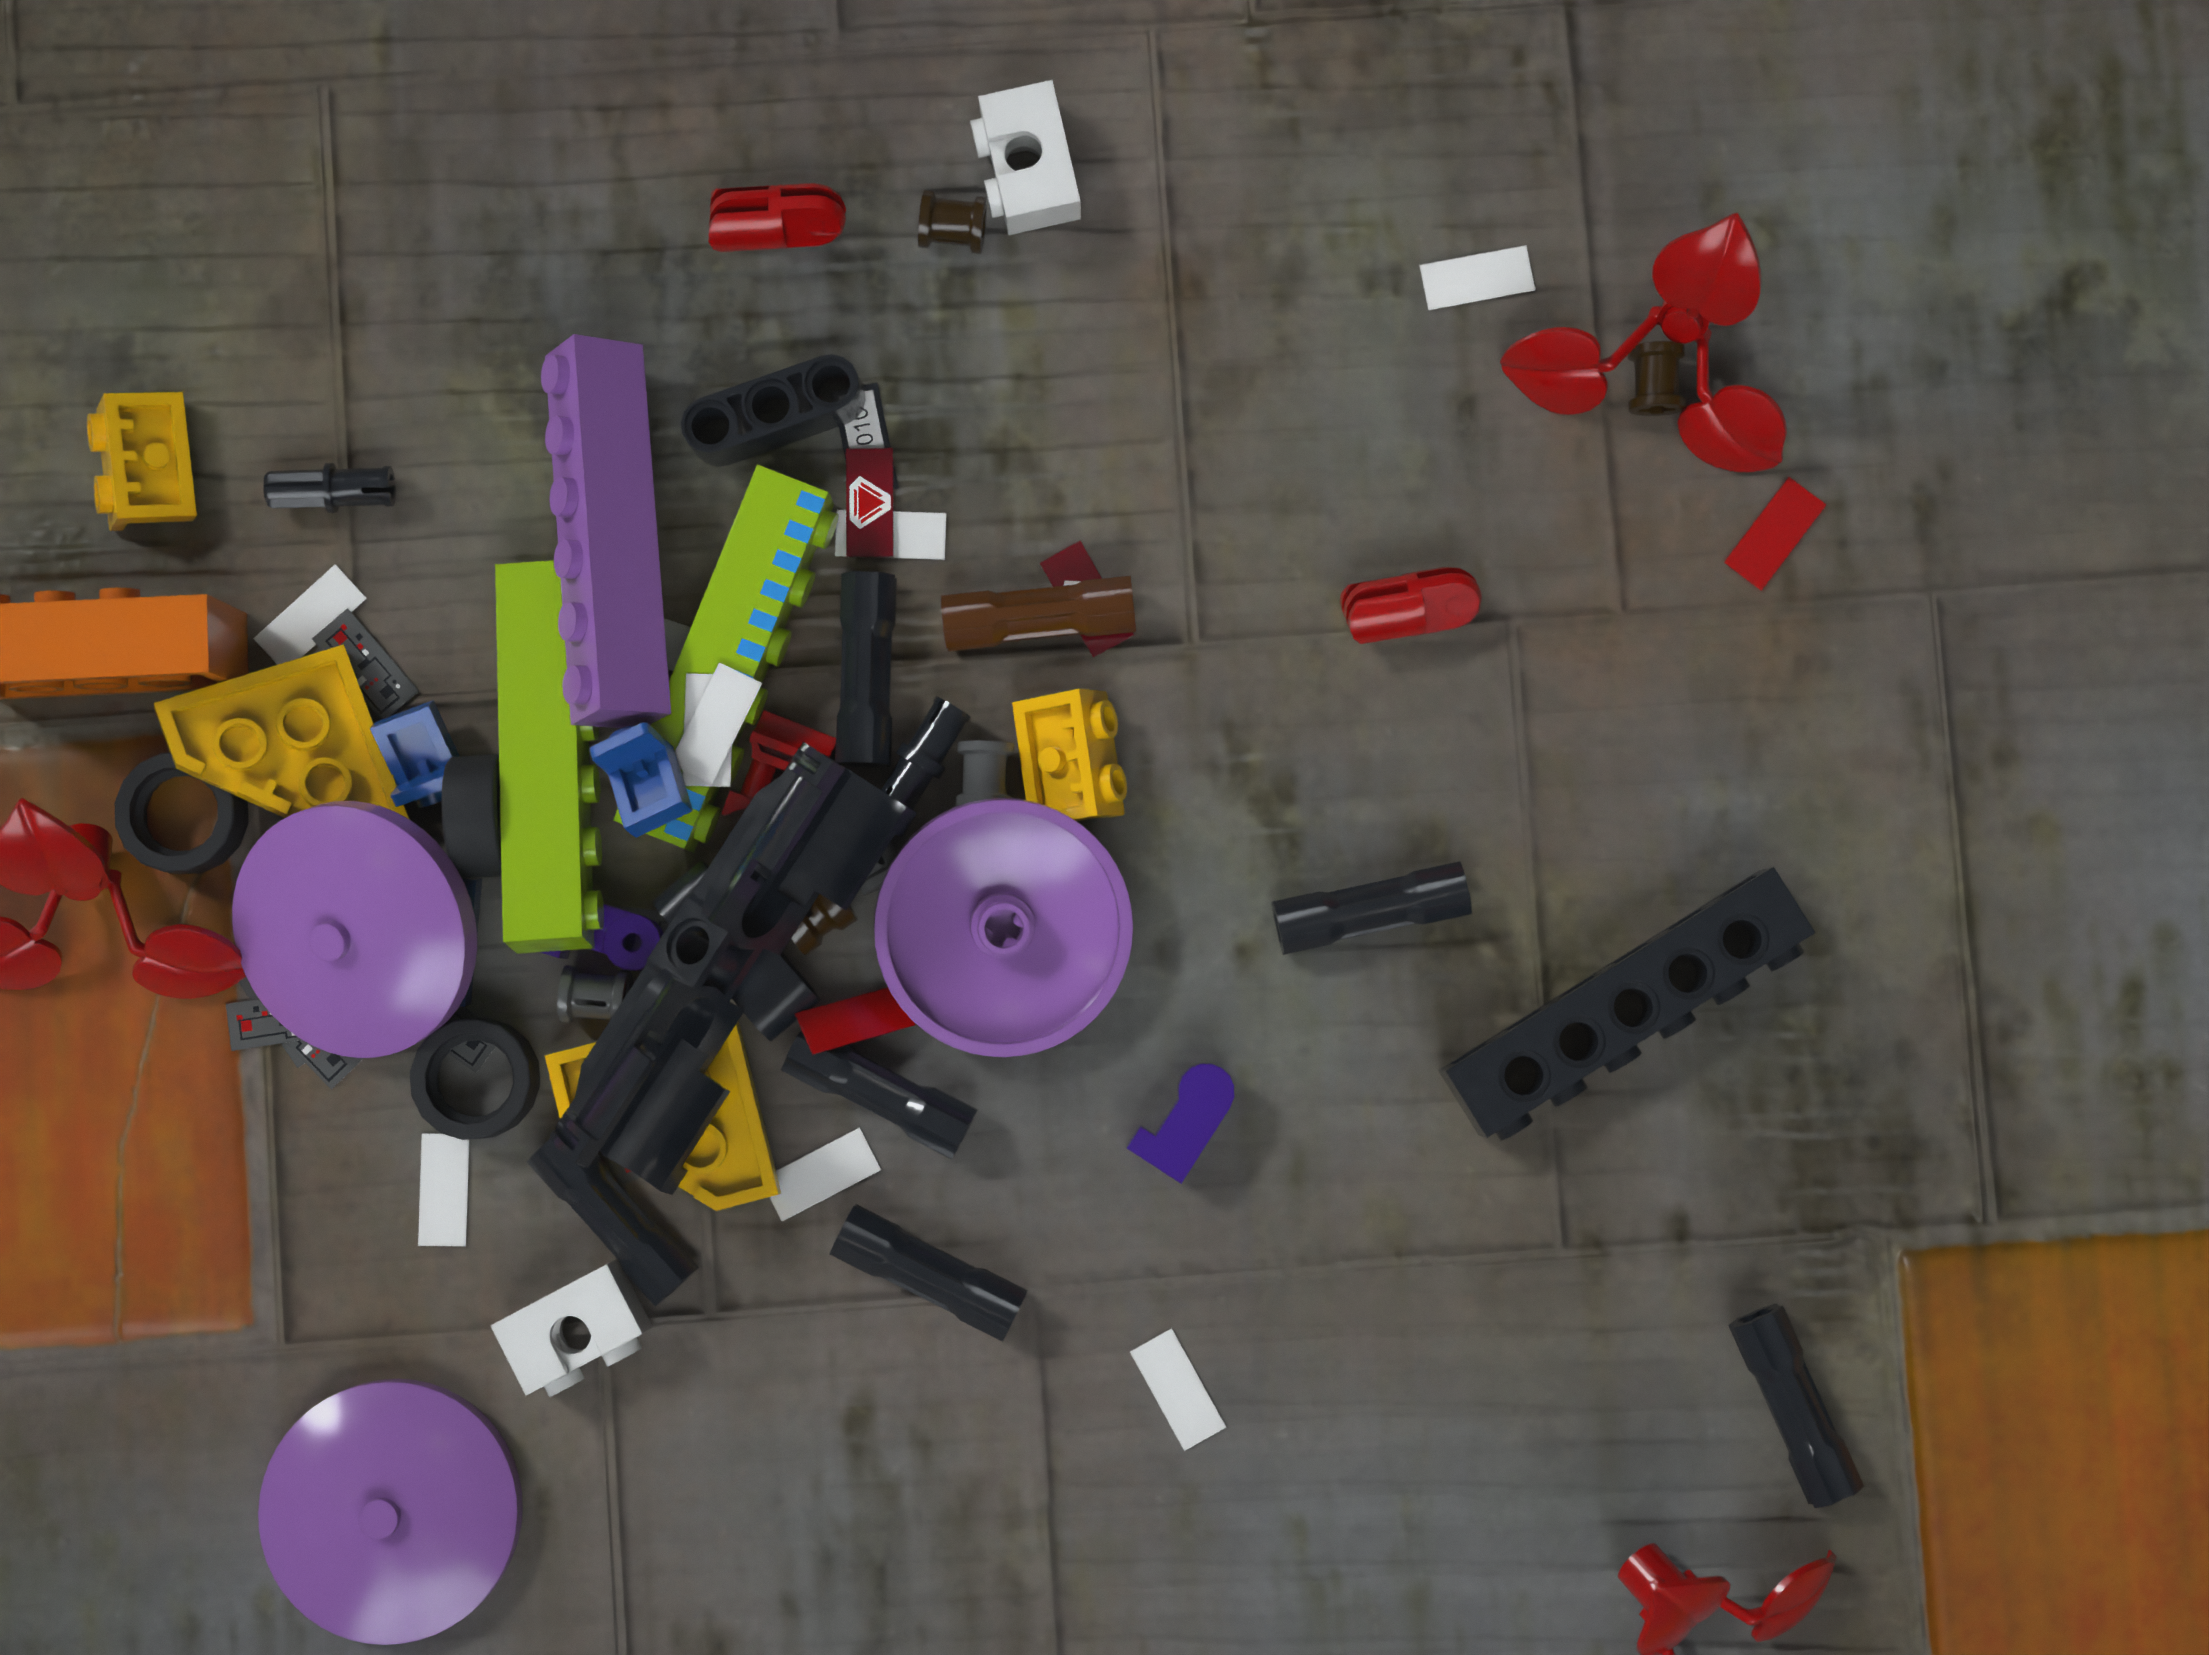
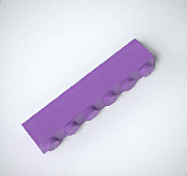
M573 334L545 356L541 370V384L543 390L548 394L549 422L545 433V443L548 452L552 454L554 479L550 490L549 502L551 511L556 516L558 544L554 553V569L557 576L561 579L562 607L558 618V629L561 638L565 640L567 669L563 677V695L569 704L571 725L613 728L636 726L644 722L650 725L671 714L643 345Z

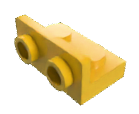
M183 392L104 393L97 406L96 413H89L87 415L89 448L91 452H101L103 475L94 477V500L97 513L108 514L110 531H123L129 523L194 521L197 512Z
M1074 689L1012 702L1026 800L1052 807L1075 821L1123 816L1125 813L1123 800L1127 794V781L1125 773L1117 761L1114 737L1118 731V719L1116 711L1108 699L1107 692Z

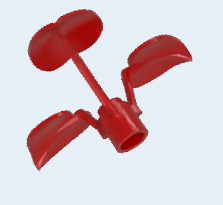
M1733 213L1706 228L1682 235L1661 249L1652 267V278L1658 294L1664 300L1662 306L1651 307L1648 317L1611 356L1600 359L1601 347L1598 340L1592 334L1577 328L1554 327L1532 333L1516 341L1504 352L1500 360L1504 374L1535 404L1558 414H1581L1592 410L1604 400L1608 390V382L1603 372L1614 370L1656 325H1660L1665 336L1673 342L1685 344L1695 341L1697 343V394L1702 402L1683 408L1677 421L1679 434L1687 448L1705 463L1734 472L1763 471L1774 468L1779 463H1782L1787 426L1784 414L1774 399L1762 390L1745 385L1726 386L1715 395H1713L1709 386V341L1712 335V331L1708 328L1710 322L1728 326L1746 319L1756 308L1761 294L1762 279L1758 254L1749 231L1738 213Z
M21 798L16 803L6 822L0 828V885L20 894L40 895L49 891L50 894L37 924L29 931L16 920L0 917V989L29 990L43 986L53 980L61 969L62 952L55 944L41 938L49 930L62 895L76 901H88L96 898L100 891L105 888L109 890L129 952L140 957L133 965L132 977L147 990L171 998L194 999L227 990L246 977L241 965L242 956L240 950L222 935L203 927L188 924L162 927L149 934L145 943H143L137 936L121 888L122 873L118 870L110 869L113 846L111 834L106 829L90 823H77L68 826L60 819L24 798Z
M1656 1543L1645 1545L1631 1555L1618 1572V1579L1644 1607L1639 1613L1645 1622L1637 1641V1652L1640 1655H1676L1673 1647L1679 1644L1698 1622L1705 1620L1718 1607L1744 1623L1754 1626L1751 1636L1755 1641L1762 1642L1773 1639L1797 1625L1817 1604L1829 1583L1837 1556L1829 1550L1826 1558L1815 1560L1796 1569L1770 1592L1761 1607L1746 1609L1726 1597L1731 1584L1725 1577H1697L1690 1569L1682 1573Z

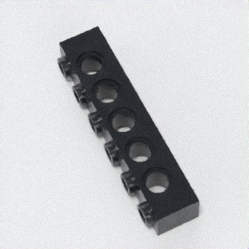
M1771 867L1759 870L1438 1071L1477 1134L1488 1138L1496 1133L1500 1141H1503L1529 1126L1533 1119L1528 1112L1550 1099L1553 1105L1557 1107L1586 1090L1588 1086L1583 1078L1604 1065L1607 1071L1611 1073L1635 1060L1642 1054L1637 1044L1654 1033L1659 1032L1661 1037L1666 1039L1688 1027L1696 1020L1691 1010L1707 1000L1713 998L1715 1003L1720 1005L1748 989L1750 984L1745 977L1766 964L1772 972L1801 956L1804 950L1799 943L1816 932L1776 869ZM1733 922L1742 925L1750 938L1749 948L1741 958L1730 955L1723 944L1724 932ZM1678 956L1688 958L1696 969L1695 983L1686 992L1677 990L1669 979V967ZM1626 989L1635 992L1640 997L1643 1005L1640 1019L1631 1026L1621 1023L1614 1012V1003L1617 996ZM1571 1023L1581 1025L1589 1037V1046L1586 1053L1576 1060L1566 1057L1559 1044L1561 1032ZM1522 1056L1532 1063L1535 1069V1081L1529 1090L1516 1094L1509 1089L1505 1082V1069L1509 1062Z

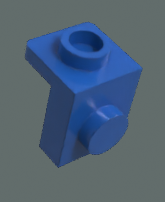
M434 700L375 722L370 730L397 785L390 794L395 807L415 801L418 808H424L440 802L442 799V780L445 765L451 757H460Z
M644 722L636 726L620 728L613 732L608 739L590 747L589 750L593 762L609 776L623 827L635 838L693 811L674 747L648 723Z

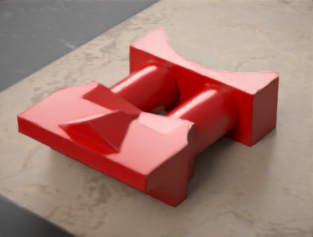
M764 710L749 738L752 747L751 758L753 759L741 791H729L722 814L724 816L732 815L746 809L755 794L771 783L776 768L786 770L787 765L803 741L832 758L836 747V737Z

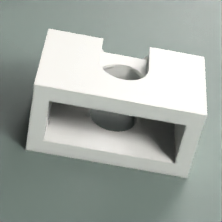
M1053 80L978 96L981 118L970 120L978 158L990 156L995 178L984 180L992 218L1004 216L1008 235L1081 219L1080 196ZM1021 151L1032 152L1040 158L1032 167L1016 171L1006 162L1010 154Z
M618 1259L490 1325L525 1395L544 1386L549 1397L585 1379L579 1368L584 1364L602 1356L608 1367L642 1349L637 1337L653 1327ZM567 1316L577 1317L586 1324L591 1334V1340L585 1349H573L568 1346L562 1331L563 1322Z

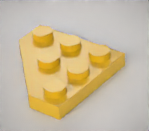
M344 644L153 703L176 769L283 818L323 803L358 801L382 806L409 819L404 805L395 807L390 796L397 786L370 730L373 721Z
M738 1021L705 1072L706 1075L728 1089L730 1093L683 1164V1167L688 1172L678 1186L693 1195V1198L715 1211L781 1194ZM596 1042L544 1055L560 1118L575 1098L581 1065Z

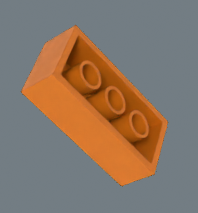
M115 587L100 589L99 599L76 600L74 592L50 590L35 592L34 602L11 603V596L0 594V700L194 691L249 674L247 613L208 594L140 597V590Z

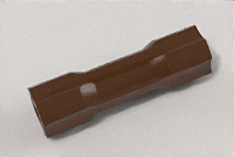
M1131 576L1083 580L1075 585L996 593L987 590L941 595L943 632L948 651L995 647L1003 642L1080 634L1091 637L1136 632Z

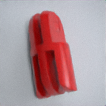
M818 183L716 188L711 192L708 242L713 250L719 252L825 245L833 242L843 232L846 222V206L837 191L827 185Z
M1440 567L1405 573L1401 576L1348 585L1341 592L1340 596L1342 612L1353 639L1359 644L1407 636L1413 637L1460 628L1470 624L1476 617L1482 602V593L1476 579L1460 567Z

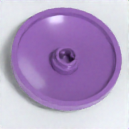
M993 798L969 802L954 807L924 824L906 841L890 863L881 883L875 906L874 939L878 962L884 980L899 1006L913 1022L937 1040L953 1048L983 1056L1013 1057L1037 1053L1054 1047L1083 1030L1100 1014L1115 994L1126 970L1132 946L1133 920L1129 894L1124 879L1109 852L1093 834L1068 815L1052 807L1023 799Z
M334 801L319 804L294 813L268 829L250 850L241 867L235 886L232 907L234 940L236 947L241 952V965L251 987L262 1004L275 1019L298 1038L314 1047L341 1056L354 1058L387 1056L407 1049L427 1038L443 1026L460 1006L471 983L477 955V929L472 903L466 886L451 859L428 833L411 820L397 812L366 802Z
M384 1379L366 1382L343 1390L310 1409L292 1426L277 1446L263 1478L259 1498L258 1520L261 1545L268 1567L284 1595L304 1616L321 1628L346 1639L367 1644L391 1645L419 1641L436 1635L464 1619L495 1589L505 1574L518 1543L523 1511L522 1490L515 1461L506 1442L491 1421L473 1404L445 1388L427 1382L409 1379Z

